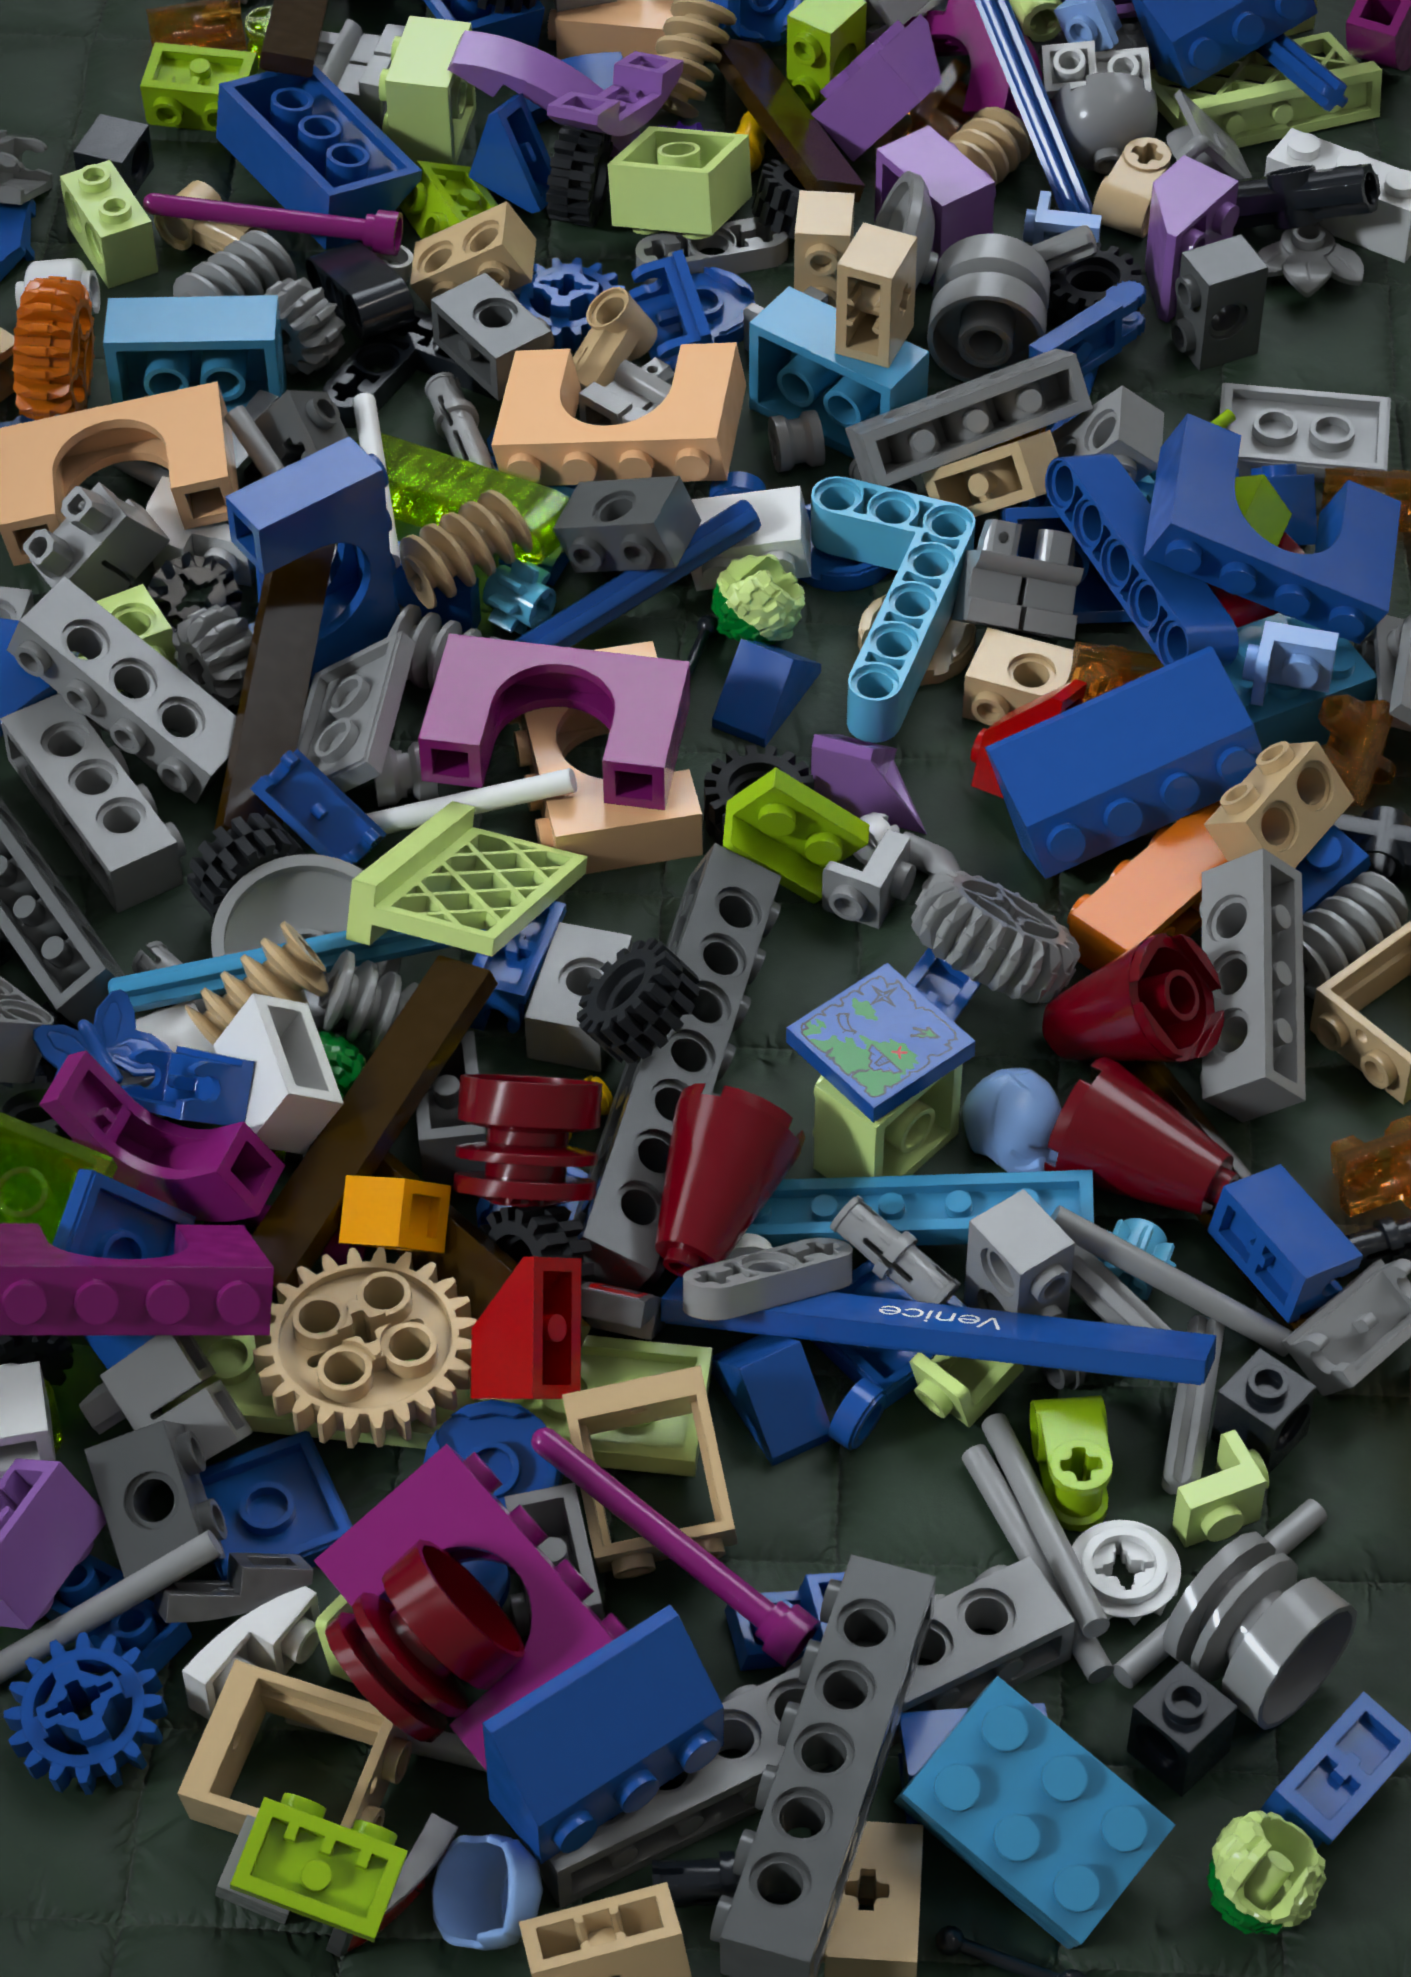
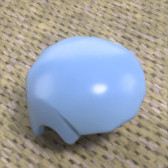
M498 1834L483 1836L462 1835L452 1841L438 1863L431 1891L433 1919L443 1939L454 1946L487 1951L507 1948L518 1943L522 1936L519 1921L537 1917L543 1894L538 1860L518 1839L514 1840L511 1837Z

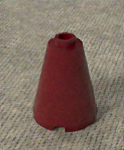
M1166 932L1147 937L1048 1002L1043 1013L1042 1032L1046 1042L1057 1055L1068 1060H1097L1108 1057L1114 1061L1189 1062L1207 1056L1218 1044L1224 1026V1010L1215 1012L1212 991L1221 989L1218 974L1206 952L1190 937L1183 934L1170 936L1166 935Z
M1108 1057L1097 1059L1091 1066L1102 1072L1092 1084L1079 1079L1060 1111L1047 1146L1058 1152L1056 1164L1045 1162L1044 1170H1092L1093 1190L1202 1216L1206 1215L1213 1206L1216 1207L1223 1186L1239 1179V1174L1232 1171L1233 1156L1118 1062Z
M695 1083L684 1088L675 1106L655 1242L657 1253L664 1259V1267L677 1276L683 1277L684 1273L690 1269L726 1260L801 1154L806 1138L803 1130L795 1136L789 1130L793 1118L785 1110L763 1097L726 1085L721 1096L702 1094L706 1083Z

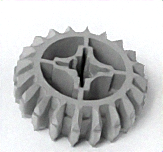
M941 871L939 874L934 875L928 887L924 886L915 903L917 907L911 916L913 921L911 927L916 935L919 936L922 944L933 949L935 957L943 959L952 965V970L960 971L969 976L971 981H978L988 986L992 992L997 990L1005 993L1011 999L1021 998L1028 1003H1048L1059 995L1064 986L1067 987L1076 971L1075 965L1081 956L1079 952L1080 946L1070 934L1068 928L1058 924L1055 916L1045 913L1038 908V904L1024 899L1020 896L1019 892L1014 893L1004 888L999 882L994 884L985 880L980 875L971 876L965 871Z

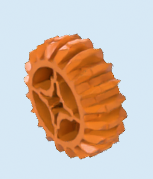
M60 276L35 278L29 281L20 297V307L16 311V328L13 329L15 338L14 347L12 348L14 353L12 367L14 372L13 390L16 393L15 404L19 409L20 415L39 420L53 417L56 414L62 415L87 409V398L91 395V379L94 377L92 371L95 358L94 317L91 313L92 302L89 299V293L85 285H82L80 281L67 280V277Z

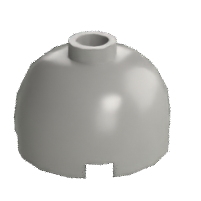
M1101 72L1085 76L1086 85L1071 91L1070 83L1061 87L1052 98L1051 105L1077 166L1100 174H1110L1125 146L1130 141L1142 137L1155 138L1158 110L1156 94L1153 88L1149 92L1145 89L1143 79L1136 75L1121 72Z

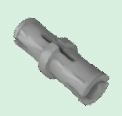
M859 1195L853 1197L841 1209L830 1225V1229L839 1233L874 1264L872 1269L874 1274L881 1280L889 1277L917 1302L946 1305L961 1285L956 1278L953 1279L916 1247L918 1239L908 1230L901 1234L867 1205Z

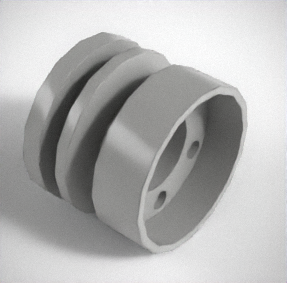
M1254 1531L1244 1533L1225 1545L1205 1564L1186 1588L1171 1613L1164 1631L1163 1649L1178 1662L1183 1661L1186 1665L1191 1664V1669L1207 1682L1216 1681L1223 1677L1221 1693L1238 1706L1237 1709L1263 1730H1267L1280 1725L1295 1714L1329 1676L1347 1648L1356 1627L1357 1611L1351 1604L1316 1577L1302 1579L1296 1583L1298 1565L1284 1553L1275 1554L1276 1548Z

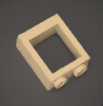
M1411 921L1316 988L1309 1029L1316 1034L1318 1040L1326 1048L1337 1051L1362 1071L1366 1079L1373 1086L1384 1089L1403 1105L1411 1100V1053L1359 1013V1011L1405 977L1411 976Z
M701 1365L562 1394L571 1443L594 1462L595 1458L590 1438L592 1434L693 1413L715 1521L680 1528V1530L717 1559L725 1555L724 1547L738 1544ZM581 1489L594 1559L599 1573L613 1571L614 1578H633L654 1571L656 1569V1561L670 1559L643 1537L611 1543L604 1506Z
M235 1659L177 1793L189 1818L239 1835L247 1814L253 1817L257 1816L259 1808L232 1800L230 1796L266 1712H270L373 1745L341 1826L352 1829L355 1820L358 1819L383 1827L385 1811L383 1808H380L390 1782L394 1784L400 1783L410 1761L412 1742L407 1740V1734L383 1716L368 1701Z

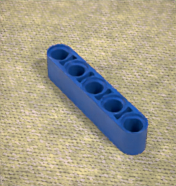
M1109 453L1057 457L1053 459L1047 468L1045 476L1047 497L1051 505L1161 663L1166 666L1211 646L1223 667L1232 664L1239 649L1237 627L1208 584L1143 557L1151 505L1120 461L1113 454Z

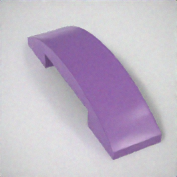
M465 30L447 69L491 97H494L504 84L518 94L522 93L525 98L546 111L548 110V104L569 91L593 96L603 91L601 87L587 76L542 50L510 38L477 31ZM636 130L624 136L612 135L613 150L610 157L614 159L641 134L640 131Z
M634 51L614 64L613 85L595 96L569 91L548 104L547 116L554 122L564 126L613 136L631 134L644 126L663 106L683 72L684 60Z

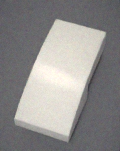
M1095 40L1042 45L1044 88L1051 99L1064 85L1070 83L1072 91L1077 87L1086 85L1085 76L1101 72H1121L1136 75L1144 80V86L1147 91L1151 92L1152 90L1149 47L1095 52Z
M306 1586L285 1593L257 1607L218 1634L182 1670L189 1708L208 1720L210 1719L235 1659L283 1675L289 1671L295 1662L298 1664L304 1663L313 1654L320 1641L315 1627L316 1619L320 1615L317 1593Z

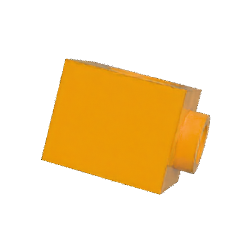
M346 1175L339 1243L372 1248L384 1247V1249L444 1253L451 1186L406 1178Z

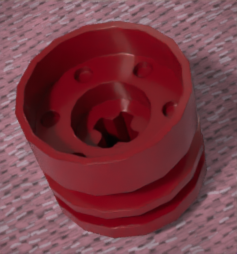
M505 1074L460 1075L458 1119L472 1125L488 1128L487 1141L469 1142L456 1146L455 1156L461 1159L486 1162L485 1171H460L454 1173L453 1190L459 1193L478 1196L493 1204L517 1207L538 1206L550 1208L573 1201L595 1199L597 1181L566 1176L567 1167L598 1165V1154L586 1149L569 1146L568 1141L569 1133L585 1132L600 1128L603 1084L594 1081Z
M419 1539L384 1572L382 1582L392 1604L376 1594L363 1592L355 1599L352 1605L354 1614L341 1612L327 1626L325 1634L329 1647L341 1668L361 1694L401 1731L420 1742L432 1743L445 1731L448 1723L446 1716L459 1718L467 1710L469 1700L460 1679L477 1689L489 1690L524 1657L525 1647L520 1634L510 1618L489 1591L448 1552L430 1541Z

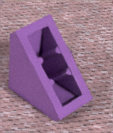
M814 734L811 755V775L814 778V791L856 817L860 818L872 812L883 813L889 816L887 822L891 826L896 824L899 828L927 834L894 761L897 748L864 742L860 739L840 734Z

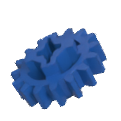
M576 257L571 264H562L559 258H553L551 268L545 269L543 266L535 263L532 282L512 292L517 297L519 303L536 318H542L549 325L554 336V347L552 349H572L576 353L591 329L586 320V312L596 296L609 288L621 287L625 289V286L618 285V275L615 272L602 275L601 263L597 262L589 268L582 267L581 258Z
M81 1632L76 1640V1648L67 1652L55 1639L49 1642L52 1659L47 1663L43 1664L38 1659L32 1657L25 1661L33 1676L30 1682H11L9 1686L14 1699L21 1706L12 1707L4 1711V1719L9 1728L17 1731L8 1741L18 1758L27 1756L24 1765L30 1775L37 1780L49 1772V1780L58 1792L63 1793L69 1786L72 1778H77L85 1795H92L96 1787L97 1777L107 1775L109 1781L117 1788L123 1785L120 1768L127 1762L141 1770L148 1765L140 1751L142 1744L157 1745L161 1744L163 1740L158 1726L151 1721L168 1715V1708L162 1696L155 1695L163 1686L154 1668L144 1670L147 1663L137 1647L130 1649L122 1656V1647L114 1635L109 1634L102 1642L100 1649L94 1648L87 1632ZM88 1672H100L106 1674L98 1676ZM91 1706L93 1715L81 1720L79 1711ZM128 1722L127 1725H126V1727H125V1729H124L123 1732L120 1734L121 1729H122L124 1723ZM72 1749V1750L79 1751V1752H82V1753H85V1754H83V1755H73V1754H67V1753H65V1752H67V1751H69V1750Z

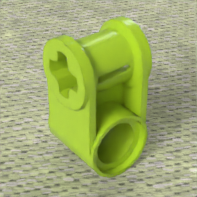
M1102 1396L1032 1400L1030 1403L1031 1443L1034 1459L1039 1465L1042 1488L1062 1528L1069 1531H1086L1092 1526L1102 1523L1108 1512L1109 1497L1107 1485L1112 1478L1113 1461L1108 1443V1425L1104 1400Z

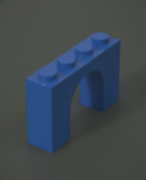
M1187 413L1160 447L1143 557L1169 567L1176 572L1184 573L1221 588L1228 593L1238 595L1278 611L1285 616H1290L1324 631L1339 633L1338 637L1360 644L1389 612L1401 501L1348 480L1319 514L1315 553L1298 554L1283 550L1259 535L1247 522L1238 506L1235 495V477L1241 435Z
M350 436L225 496L231 542L263 575L318 548L338 543L331 565L308 689L311 688L315 673L387 638L396 621V617L400 614L399 604L394 596L392 576L396 573V564L390 552L389 542L392 520L386 508L385 487L389 483L388 475L380 459L375 454L371 453L368 455ZM255 622L248 625L252 634L254 631Z

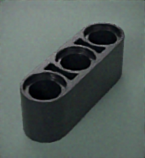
M357 241L307 257L306 272L312 288L322 287L324 289V297L327 301L337 304L334 310L336 316L343 320L346 325L345 327L359 339L372 337L415 321L414 305L405 281L361 242Z

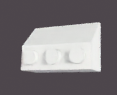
M1291 128L1267 156L1264 176H1267L1266 174L1279 169L1303 165H1314L1316 170L1338 166L1371 163L1374 172L1378 174L1381 194L1378 198L1377 210L1368 214L1324 218L1323 221L1317 224L1329 230L1335 237L1405 263L1411 256V171L1399 169L1370 158L1361 152L1349 150L1320 139L1313 134Z

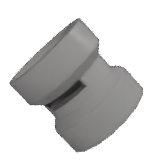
M412 742L406 753H402V750H394L389 746L382 774L373 778L377 806L397 805L401 798H408L407 794H413V797L418 801L438 798V783L426 782L421 779L419 743Z

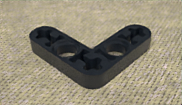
M415 310V321L413 323L368 337L323 387V392H327L330 399L337 406L344 428L357 427L353 407V399L356 395L360 393L372 394L375 397L378 412L416 370L430 375L450 372L454 374L455 378L459 379L461 387L495 399L453 359L442 356L445 352L434 343L432 315ZM379 364L392 367L388 371L378 373L365 370L370 366Z

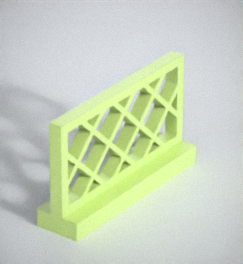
M1330 32L1292 39L1346 84L1347 88L1343 94L1348 98L1346 105L1343 108L1336 105L1331 111L1324 110L1278 69L1264 66L1265 64H1272L1256 50L1189 89L1183 86L1181 89L1169 87L1168 85H1181L1159 76L1156 69L1150 70L1151 87L1156 94L1157 109L1174 129L1188 124L1174 96L1178 90H1181L1223 129L1240 148L1281 139L1291 128L1309 133L1380 117L1382 69L1374 61L1359 63ZM1324 52L1326 57L1314 56L1312 54ZM1219 74H1221V75L1230 76V78H1225V77H1220V76H1214V75H1219ZM1248 79L1253 81L1264 82L1265 84L1252 83L1244 80ZM1197 89H1198V90H1203V91L1214 92V93H1217V94H1216V95H1212V94H1207V93H1202V92H1196V91H1197Z
M452 801L352 879L346 940L370 946L385 932L393 930L492 957L586 874L588 856L473 827L475 807Z

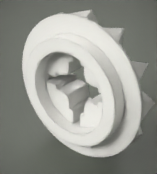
M1130 1520L1106 1521L1087 1529L1072 1545L1108 1620L1112 1617L1128 1618L1135 1626L1142 1616L1151 1613L1161 1616L1167 1603L1173 1596H1177L1181 1578V1565L1178 1554L1164 1535L1148 1525ZM1116 1554H1120L1121 1562L1126 1564L1128 1572L1135 1574L1131 1590H1125V1586H1121L1118 1577L1111 1576Z

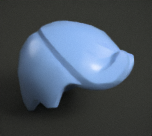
M1008 1068L997 1070L986 1076L969 1092L962 1107V1120L969 1146L974 1153L989 1157L1006 1172L1045 1171V1162L1056 1164L1058 1152L1047 1146L1062 1108L1050 1083L1032 1069Z

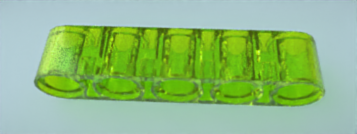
M381 433L394 519L421 528L431 523L439 525V521L444 514L449 512L458 514L461 505L465 502L475 501L478 503L481 493L487 490H495L505 496L516 507L527 523L532 536L533 548L531 553H525L516 542L512 543L517 559L525 563L529 561L538 565L543 563L561 546L553 531V527L569 501V498L563 493Z

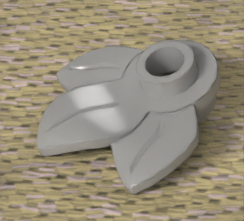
M1317 223L1286 229L1282 233L1280 241L1263 247L1257 253L1268 266L1267 277L1284 275L1289 283L1306 298L1318 291L1330 277L1339 282L1360 286L1364 277V265L1356 252L1335 243L1332 233Z

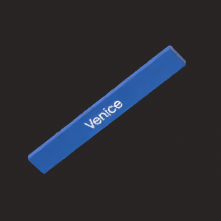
M678 1276L661 1298V1321H665L668 1324L1194 1385L1205 1383L1216 1354V1335L838 1292L820 1294L732 1319L702 1320L684 1313L683 1277Z

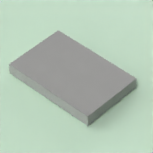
M1222 383L1219 415L1226 409L1231 410L1236 420L1225 429L1241 435L1237 463L1239 476H1251V468H1261V466L1297 464V475L1314 474V479L1317 483L1344 485L1348 480H1351L1365 487L1385 489L1388 469L1391 398Z
M403 631L397 632L314 675L303 714L297 749L342 792H346L382 774L416 643Z

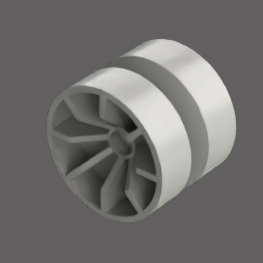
M978 234L966 237L951 245L942 254L935 269L927 334L930 354L942 370L958 380L968 382L1028 359L1029 345L1046 334L1050 272L1043 257L1029 244L1002 234Z

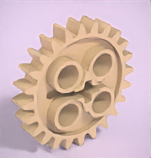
M378 1247L372 1260L362 1262L356 1248H350L347 1255V1264L338 1266L328 1254L322 1255L323 1272L316 1275L309 1269L300 1266L297 1268L298 1288L284 1283H279L276 1286L278 1304L272 1303L270 1335H254L256 1349L253 1350V1356L263 1396L273 1397L274 1411L278 1417L292 1412L295 1431L300 1433L316 1422L319 1442L325 1444L337 1430L344 1431L348 1448L355 1447L361 1433H371L374 1443L379 1448L384 1446L386 1430L395 1428L406 1441L412 1439L411 1422L416 1419L434 1428L437 1426L435 1405L454 1411L458 1407L456 1389L470 1390L471 1332L477 1320L471 1318L469 1297L457 1296V1284L453 1277L438 1282L437 1267L434 1262L424 1265L416 1272L413 1270L411 1252L406 1251L395 1264L387 1263L384 1247ZM409 1359H418V1360H413V1361H405V1360H409ZM344 1383H353V1384H348V1385H340V1384H344Z

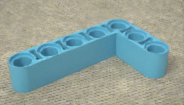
M833 476L817 482L812 489L811 540L813 545L827 554L898 571L848 678L847 726L849 732L864 742H884L894 737L900 730L953 613L966 550H974L976 520L969 509L956 503L848 477Z

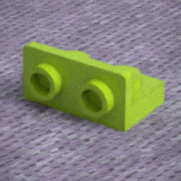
M155 42L140 84L147 123L157 126L216 132L219 84L257 74L259 69L257 52Z
M417 160L416 165L422 170V179L399 207L420 238L424 239L498 204L486 187L468 177L471 167Z
M775 767L727 801L723 847L780 875L779 884L815 904L822 899L823 870L828 862L840 863L868 845L870 825Z
M284 1793L281 1802L264 1797L231 1880L230 1889L374 1942L408 1850L395 1846L398 1835L382 1826L364 1820L356 1819L352 1829L323 1819L327 1810L324 1806L295 1794Z

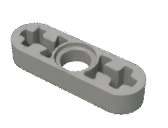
M752 217L725 222L712 236L705 239H687L680 232L654 234L638 242L635 249L636 268L645 263L670 257L672 252L683 249L684 255H688L685 258L691 274L704 273V267H717L735 274L773 268L781 265L788 258L789 233L783 231L778 234L771 230L773 225L764 226L759 222L760 217ZM706 248H720L725 252L718 255H707L700 251ZM650 278L643 283L651 284L658 278Z
M809 1238L690 1269L683 1275V1311L697 1319L727 1320L845 1288L852 1283L853 1248L849 1243L838 1239Z

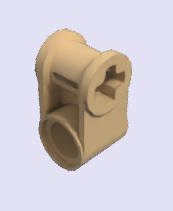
M1142 137L1130 141L1125 146L1109 176L1103 179L1094 200L1092 214L1102 215L1101 225L1137 237H1146L1149 228L1153 182L1168 170L1171 162L1172 153L1165 142L1156 138Z

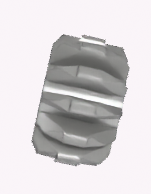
M288 277L282 282H276L266 290L264 295H278L286 370L291 375L300 371L308 375L328 364L330 359L345 344L341 331L346 325L334 312L337 304L329 303L324 297V289L322 287L313 289L305 277L296 281Z
M216 604L208 609L203 607L188 615L187 620L177 625V631L172 634V643L177 650L174 653V659L180 664L185 675L226 708L233 704L237 706L240 703L253 634L248 627V621L244 617L239 618L236 611L229 605L220 607Z

